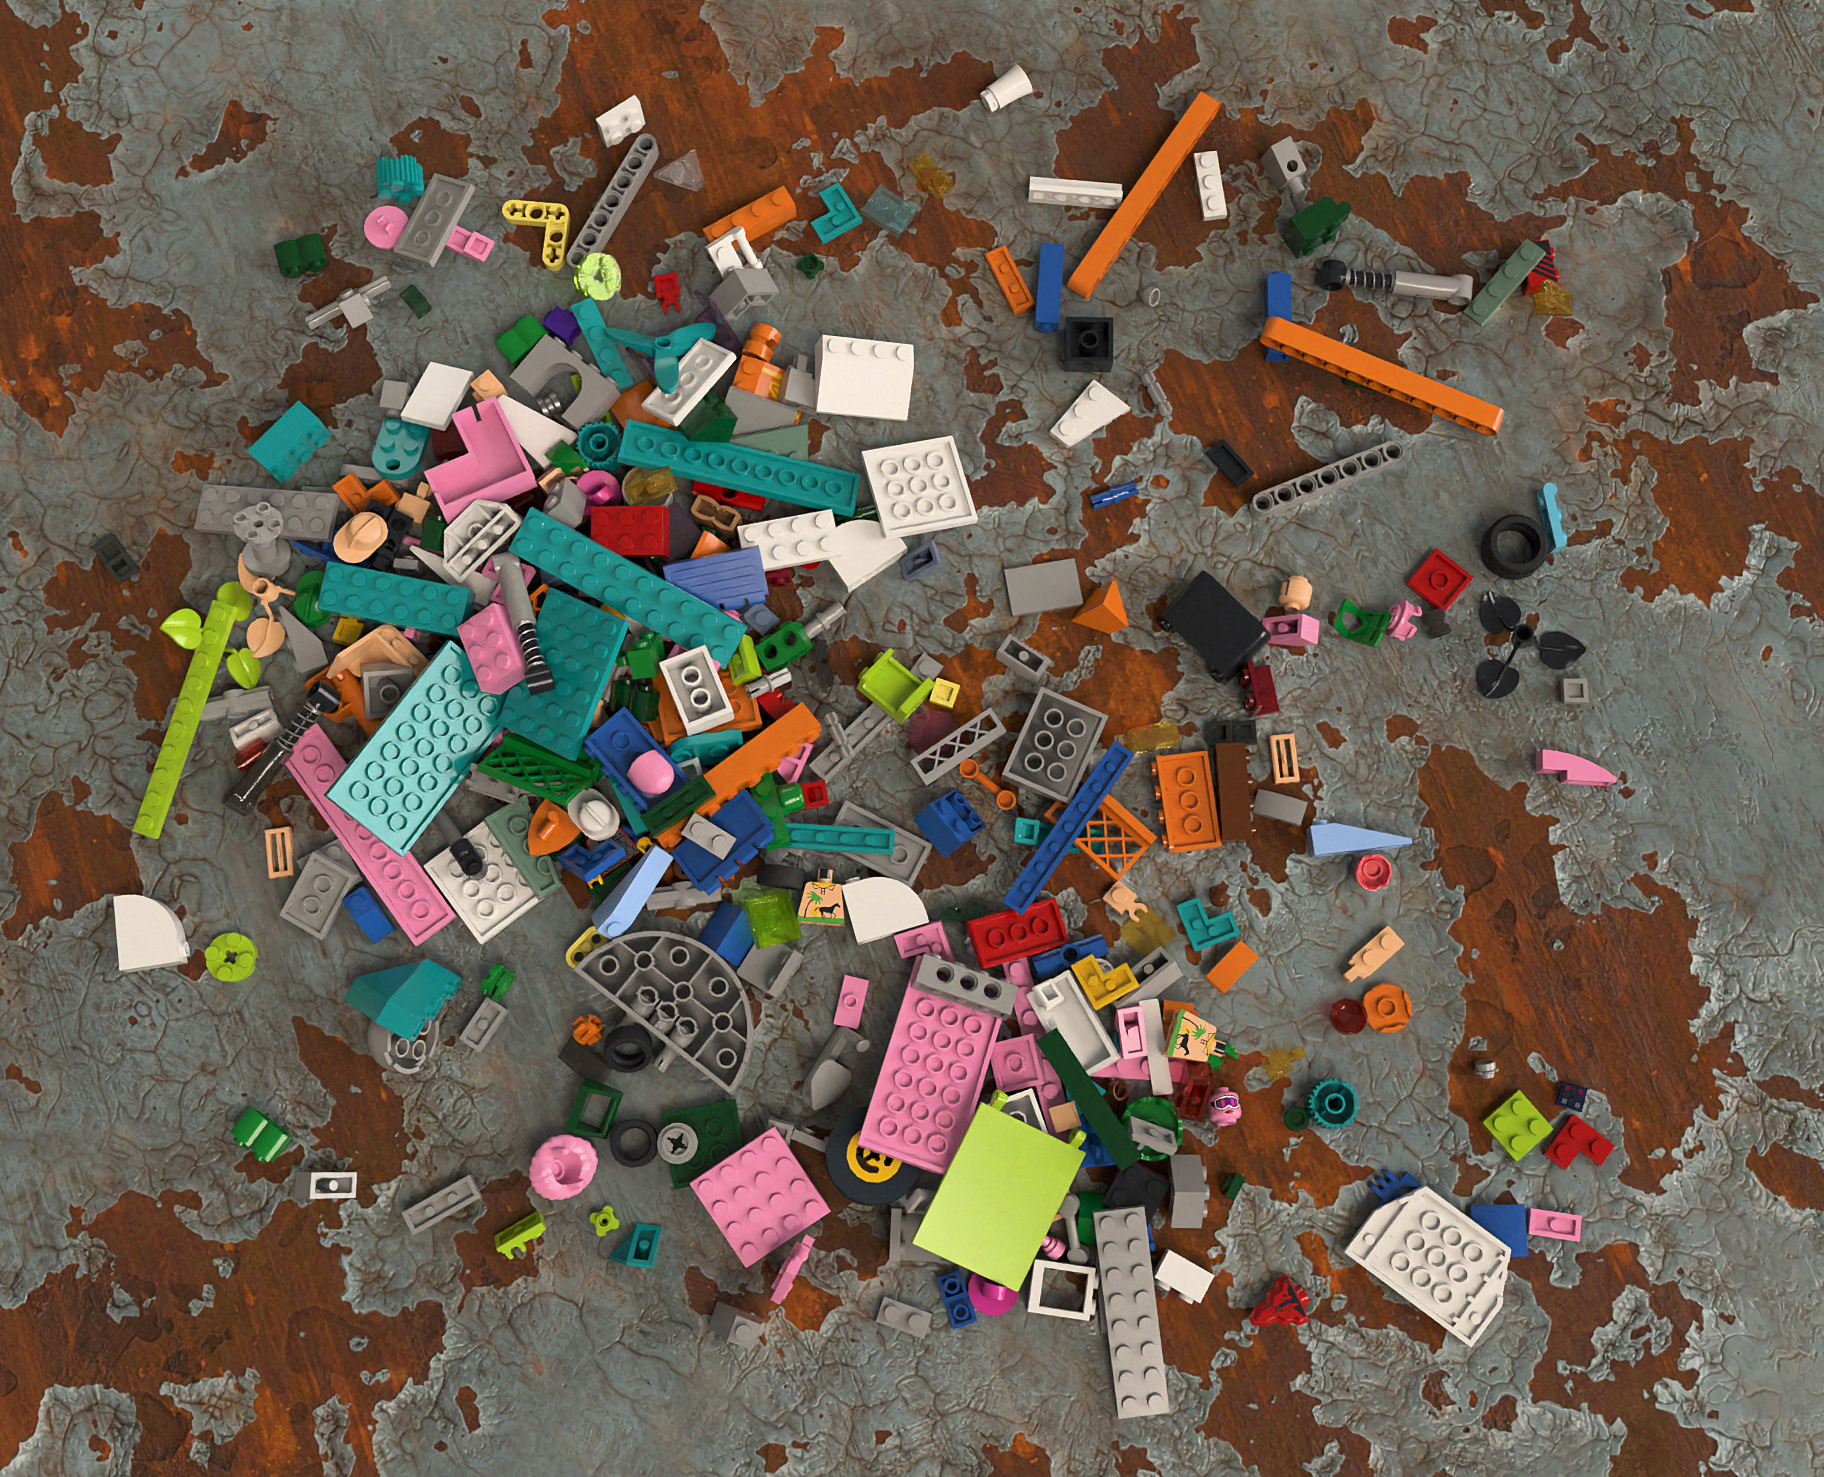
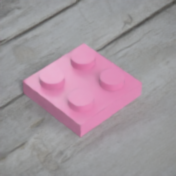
M1036 1033L994 1044L990 1060L998 1090L1005 1093L1047 1083L1040 1049L1036 1043Z

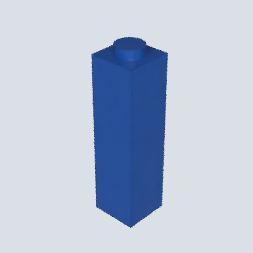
M1041 243L1034 330L1043 334H1051L1058 330L1064 244Z
M1281 271L1267 274L1264 281V326L1267 318L1270 316L1292 322L1291 274H1284ZM1264 345L1265 362L1289 361L1290 355Z

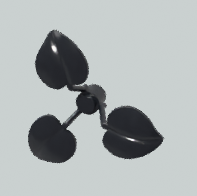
M1488 591L1480 607L1482 626L1492 634H1500L1505 629L1507 632H1513L1511 642L1514 647L1505 665L1497 659L1488 660L1481 665L1477 674V680L1482 695L1487 699H1499L1509 695L1516 689L1520 675L1516 669L1509 667L1518 648L1524 649L1533 642L1539 651H1543L1541 658L1546 666L1554 670H1563L1573 665L1586 652V647L1576 638L1558 631L1544 634L1541 639L1542 646H1540L1531 626L1527 624L1516 626L1521 618V610L1517 603L1508 597Z

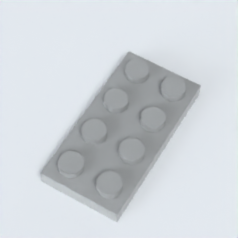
M434 173L393 252L398 257L434 268L475 191L474 186L471 183Z
M845 801L832 825L895 830L894 856L839 853L887 878L902 882L909 888L912 887L933 846L929 842L848 801Z

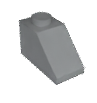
M296 1172L294 1198H356L357 1172Z

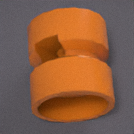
M755 322L749 333L750 340L745 342L741 355L770 363L774 355L772 349L777 348L781 334L767 324Z

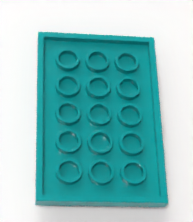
M549 587L533 629L536 630L535 637L539 639L537 644L538 647H541L540 654L544 656L542 661L547 666L549 665L556 689L531 696L526 679L524 678L510 688L497 724L569 760L576 761L630 622L560 590Z

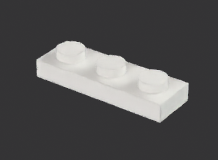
M1217 151L1194 153L1193 162L1203 221L1225 219L1227 210Z

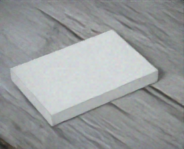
M430 362L400 415L402 420L445 431L452 419L451 414L456 412L470 387V383L475 378L473 372Z

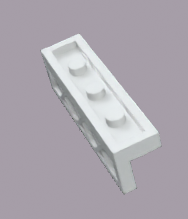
M1030 177L1028 202L1119 209L1123 195L1122 184Z

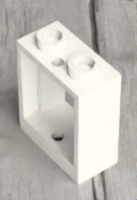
M1035 1258L1032 1265L1027 1311L1089 1321L1090 1315L1095 1314L1096 1300L1092 1299L1093 1289H1098L1099 1273H1095L1096 1268L1091 1266H1080ZM1044 1267L1087 1274L1082 1312L1039 1306Z

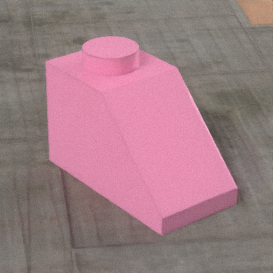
M1305 614L1263 618L1262 625L1271 635L1268 643L1290 646L1318 644L1319 621Z

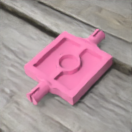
M806 1235L802 1243L796 1241L789 1254L790 1256L781 1267L771 1287L775 1290L771 1298L775 1303L780 1305L781 1301L786 1298L788 1292L792 1289V1282L803 1262L807 1260L808 1253L815 1241L812 1237Z

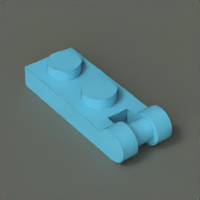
M1546 483L1536 494L1543 529L1546 532L1549 543V554L1558 553L1566 546L1567 542L1566 533L1562 530L1560 523L1561 511L1556 506L1554 497L1557 493V487L1553 483Z

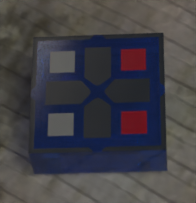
M1561 1081L1555 1105L1579 1113L1582 1112L1588 1088Z

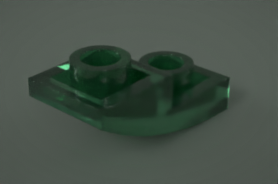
M973 902L972 906L967 905L966 914H961V909L947 906L946 910L941 909L939 920L942 919V922L965 923L991 915L992 910H988L985 904Z

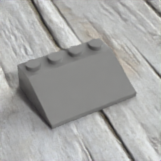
M1041 686L1002 773L1001 780L1024 790L1070 805L1108 715Z

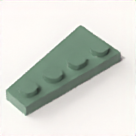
M808 421L800 422V424L793 426H780L778 429L768 431L760 430L748 435L731 436L729 443L808 462Z
M525 794L518 798L516 805L510 803L484 818V823L540 901L558 890L561 884L548 854L530 855L528 829L534 814L531 812L528 804L529 801Z

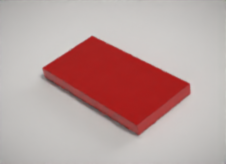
M1055 897L1031 903L1023 916L1009 909L965 922L980 970L1070 944Z

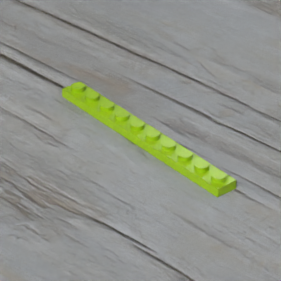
M216 600L212 601L203 627V633H201L202 641L196 647L134 824L132 830L134 832L159 839L239 609L237 607Z

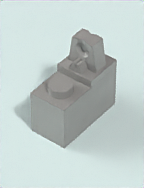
M798 354L794 357L792 366L789 365L787 371L782 374L777 402L798 409L799 412L821 418L825 415L824 413H815V378L812 379L813 374L806 370L807 357Z

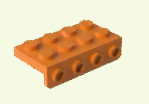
M1208 751L1166 756L1155 755L1154 761L1150 762L1152 776H1156L1157 785L1154 786L1155 800L1160 801L1161 809L1157 810L1159 824H1163L1164 833L1161 834L1162 848H1167V854L1221 848L1222 843Z

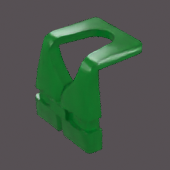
M1344 599L1332 626L1346 639L1376 648L1392 615L1388 611L1359 610L1349 599ZM1347 611L1359 617L1362 621V626L1349 632L1342 622L1344 612Z

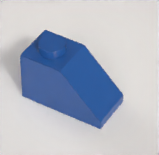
M362 886L342 899L354 921L374 944L396 930L370 889Z

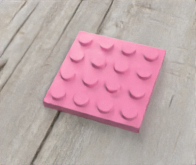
M775 1125L690 1182L691 1187L746 1268L831 1212V1208Z

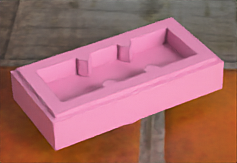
M845 975L833 1024L858 1030L869 980Z

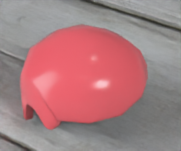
M1365 854L1357 860L1354 867L1355 880L1364 890L1377 892L1378 889L1387 886L1392 875L1391 863L1381 854Z

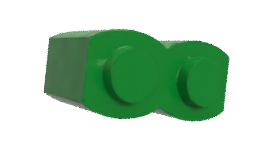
M529 314L526 317H520L515 322L513 329L501 333L497 338L495 346L498 352L516 369L545 334L549 337L550 335Z
M249 1107L230 1131L235 1136L234 1142L243 1148L249 1146L254 1151L252 1155L262 1163L266 1161L275 1162L293 1138L291 1134L255 1107Z

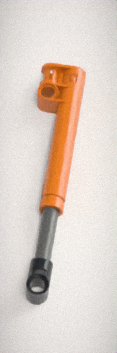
M330 665L305 683L304 688L306 691H309L311 686L321 679L342 693L338 703V710L333 714L323 713L331 722L340 723L354 715L367 736L370 737L384 720V718H365L361 682L347 668L329 679L326 675L331 667ZM441 807L432 821L451 847L449 849L450 853L470 879H483L488 872L486 862L481 858L470 840L462 836L443 807ZM472 863H480L477 871L469 872V867Z

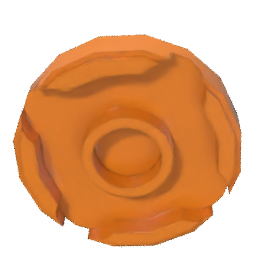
M1379 984L1370 988L1364 995L1361 1003V1012L1365 1022L1373 1030L1381 1033H1394L1403 1029L1412 1015V1003L1408 994L1394 984Z

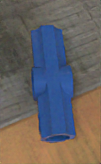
M1101 933L1034 956L1031 960L1037 977L1041 978L1067 968H1072L1071 965L1091 954L1098 958L1109 953ZM1070 949L1076 953V960L1074 962H1067L1064 959L1063 953L1065 950Z

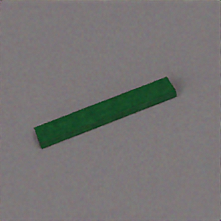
M1057 1027L1038 1039L1036 1043L1119 1169L1123 1171L1141 1159L1142 1155Z

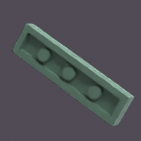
M1526 238L1463 311L1464 315L1483 327L1546 255L1545 251Z

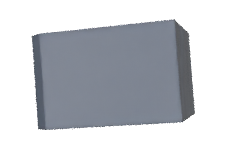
M934 540L929 541L899 559L905 581L941 572V560Z

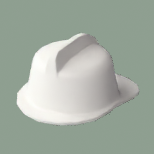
M583 789L568 804L569 817L589 838L597 841L607 840L618 830L620 823L618 812L598 791Z

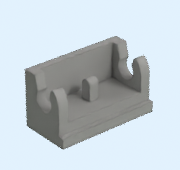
M471 763L470 772H472L470 780H466L469 790L516 805L521 792L520 788L478 772V764Z

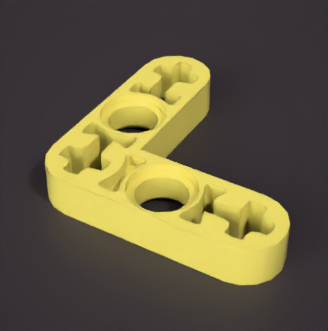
M521 200L507 201L502 208V213L507 222L517 225L546 227L542 255L543 261L549 270H560L565 264L571 220L567 207L557 203ZM513 208H516L518 212H515L514 216H511L509 212H512ZM535 209L543 211L542 216L538 219L530 217L531 212ZM562 212L563 216L560 217V220H557L555 216ZM558 232L563 235L559 242H552L550 240L551 235ZM553 249H556L558 259L551 263L550 259L553 258Z

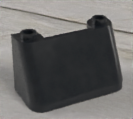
M1204 570L1195 576L1157 617L1160 628L1166 633L1170 631L1181 635L1210 664V676L1217 683L1222 682L1224 685L1232 680L1241 671L1246 662L1251 661L1271 639L1268 630L1217 580Z

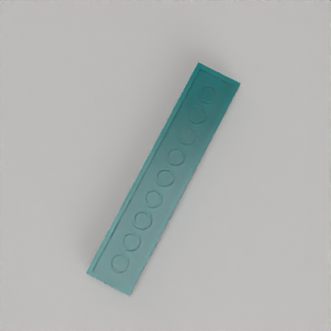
M629 419L626 422L617 459L619 463L823 511L832 509L833 513L853 517L861 475L730 443L689 442L680 431Z
M530 507L508 551L688 650L706 645L710 657L720 662V667L724 670L748 628L744 623L534 507Z

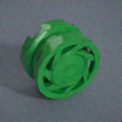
M499 962L489 970V975L483 979L479 988V992L484 995L489 994L495 1002L503 998L516 976L515 972L505 970V966Z

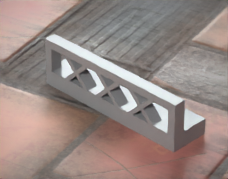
M990 707L911 760L910 763L919 775V780L926 787L1007 731ZM987 715L991 717L997 726L989 732L979 730L981 719ZM975 723H977L976 729L969 728ZM963 731L975 732L972 744L965 745L959 743L960 734ZM978 733L985 734L977 740ZM957 736L956 743L950 742V740ZM944 744L955 746L954 754L949 759L939 757L940 747ZM958 747L964 748L963 750L957 753ZM935 750H937L936 756L929 755ZM923 758L935 759L933 770L925 775L917 762ZM938 760L945 761L937 766Z

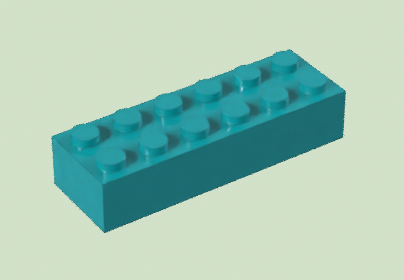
M327 561L317 609L327 614L461 640L457 627L471 618L476 594L467 588Z

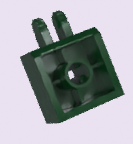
M1323 197L1290 217L1282 239L1296 259L1304 255L1305 257L1312 255L1317 250V247L1322 244L1326 246L1336 239L1337 232L1341 229L1340 225L1343 221L1347 220L1348 214L1352 210L1351 204L1343 201L1336 205L1332 198Z

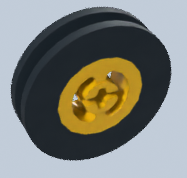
M864 1106L846 1114L833 1128L826 1146V1169L835 1188L850 1201L864 1206H883L903 1197L916 1182L921 1168L893 1158L891 1165L885 1166L884 1160L886 1156L882 1154L879 1155L877 1162L873 1158L865 1164L870 1169H876L878 1173H869L860 1167L856 1159V1149L858 1147L856 1144L869 1107ZM864 1149L862 1160L869 1157L870 1150Z

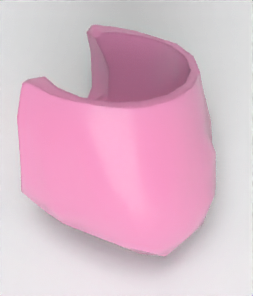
M651 750L634 760L627 776L639 790L654 795L668 790L674 779V770L656 750Z

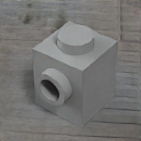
M348 288L339 294L340 297L336 298L338 305L352 328L374 318L368 307L372 304L365 292L360 294L357 288L353 290Z
M384 380L379 407L387 417L400 419V415L413 394V390L408 383Z

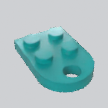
M385 417L372 453L375 471L381 477L389 480H402L414 475L421 466L433 428L403 421L399 418ZM393 465L400 466V467H399L398 469H396V470H389V469H388L389 467H391V466H393Z
M726 729L722 732H702L698 735L681 738L670 746V758L675 764L698 757L701 767L717 765L743 746L741 729Z

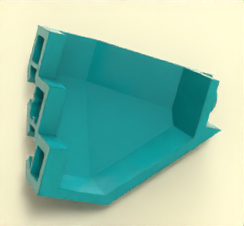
M425 959L356 977L344 1000L381 1026L408 1041L415 1042L426 1021H434L446 999L452 1001L464 978L432 960Z

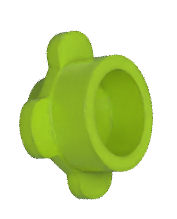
M605 1206L602 1211L592 1213L590 1216V1222L594 1223L598 1236H605L607 1231L617 1229L620 1225L619 1220L613 1214L611 1206ZM607 1219V1223L604 1224L602 1220Z

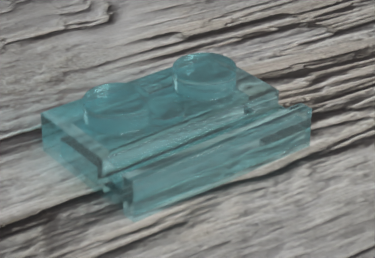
M881 184L868 199L867 204L861 208V214L897 238L901 236L900 234L908 227L918 213L916 207Z

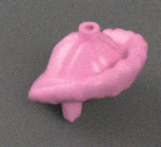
M568 1134L550 1137L537 1149L535 1156L531 1159L529 1179L535 1192L549 1200H563L579 1194L591 1182L593 1174L596 1172L598 1164L596 1150L589 1141L583 1140L580 1137Z

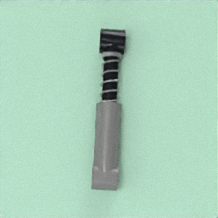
M1326 260L1322 263L1320 287L1328 291H1338L1350 284L1354 285V287L1359 285L1364 286V288L1366 286L1373 287V289L1375 287L1383 288L1382 290L1385 288L1395 295L1447 300L1452 305L1463 306L1471 303L1473 278L1465 274L1447 277L1396 270L1393 274H1383L1382 271L1374 273L1372 270L1365 272L1363 269L1355 271L1354 268H1347L1343 261Z
M510 551L493 555V564L501 584L512 629L520 635L518 641L522 643L523 658L527 661L525 664L527 671L524 672L529 692L531 696L555 690L556 686L550 667L542 661L544 656L540 654L541 647H538L537 644L539 639L535 637L536 630L533 627L536 625V618L522 574L523 570L519 556Z

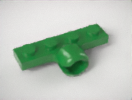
M766 772L755 786L750 787L753 799L775 826L772 832L776 838L766 846L768 852L791 846L784 816L788 813L803 810L805 803L802 788L798 782L776 785L772 773Z

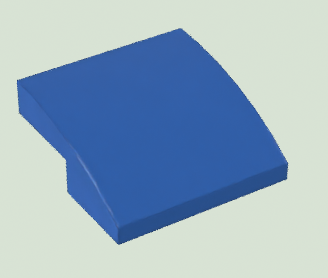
M1525 1204L1471 1205V1219L1510 1247V1257L1529 1256Z

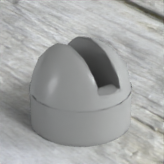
M1149 286L1144 288L1143 293L1140 294L1141 301L1148 306H1156L1160 299V290Z

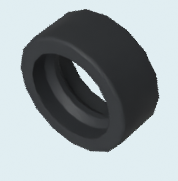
M759 864L756 883L772 888L802 890L805 871L790 866Z
M628 1025L620 1026L608 1033L604 1044V1059L609 1067L618 1072L635 1073L649 1065L652 1058V1038L648 1032L640 1027ZM631 1043L638 1045L643 1050L634 1055H624L615 1051L614 1048L621 1044Z
M639 1119L626 1120L619 1124L612 1132L610 1139L611 1153L615 1160L623 1166L630 1168L645 1166L658 1153L657 1140L659 1135L655 1128L646 1121ZM638 1128L647 1134L650 1145L645 1155L633 1159L623 1154L620 1148V1140L626 1131Z

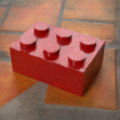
M663 505L591 507V539L624 558L670 557V509Z

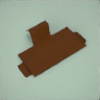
M566 869L561 873L562 879L560 880L577 908L583 910L590 905L589 901L593 899L587 890L590 887L585 881Z

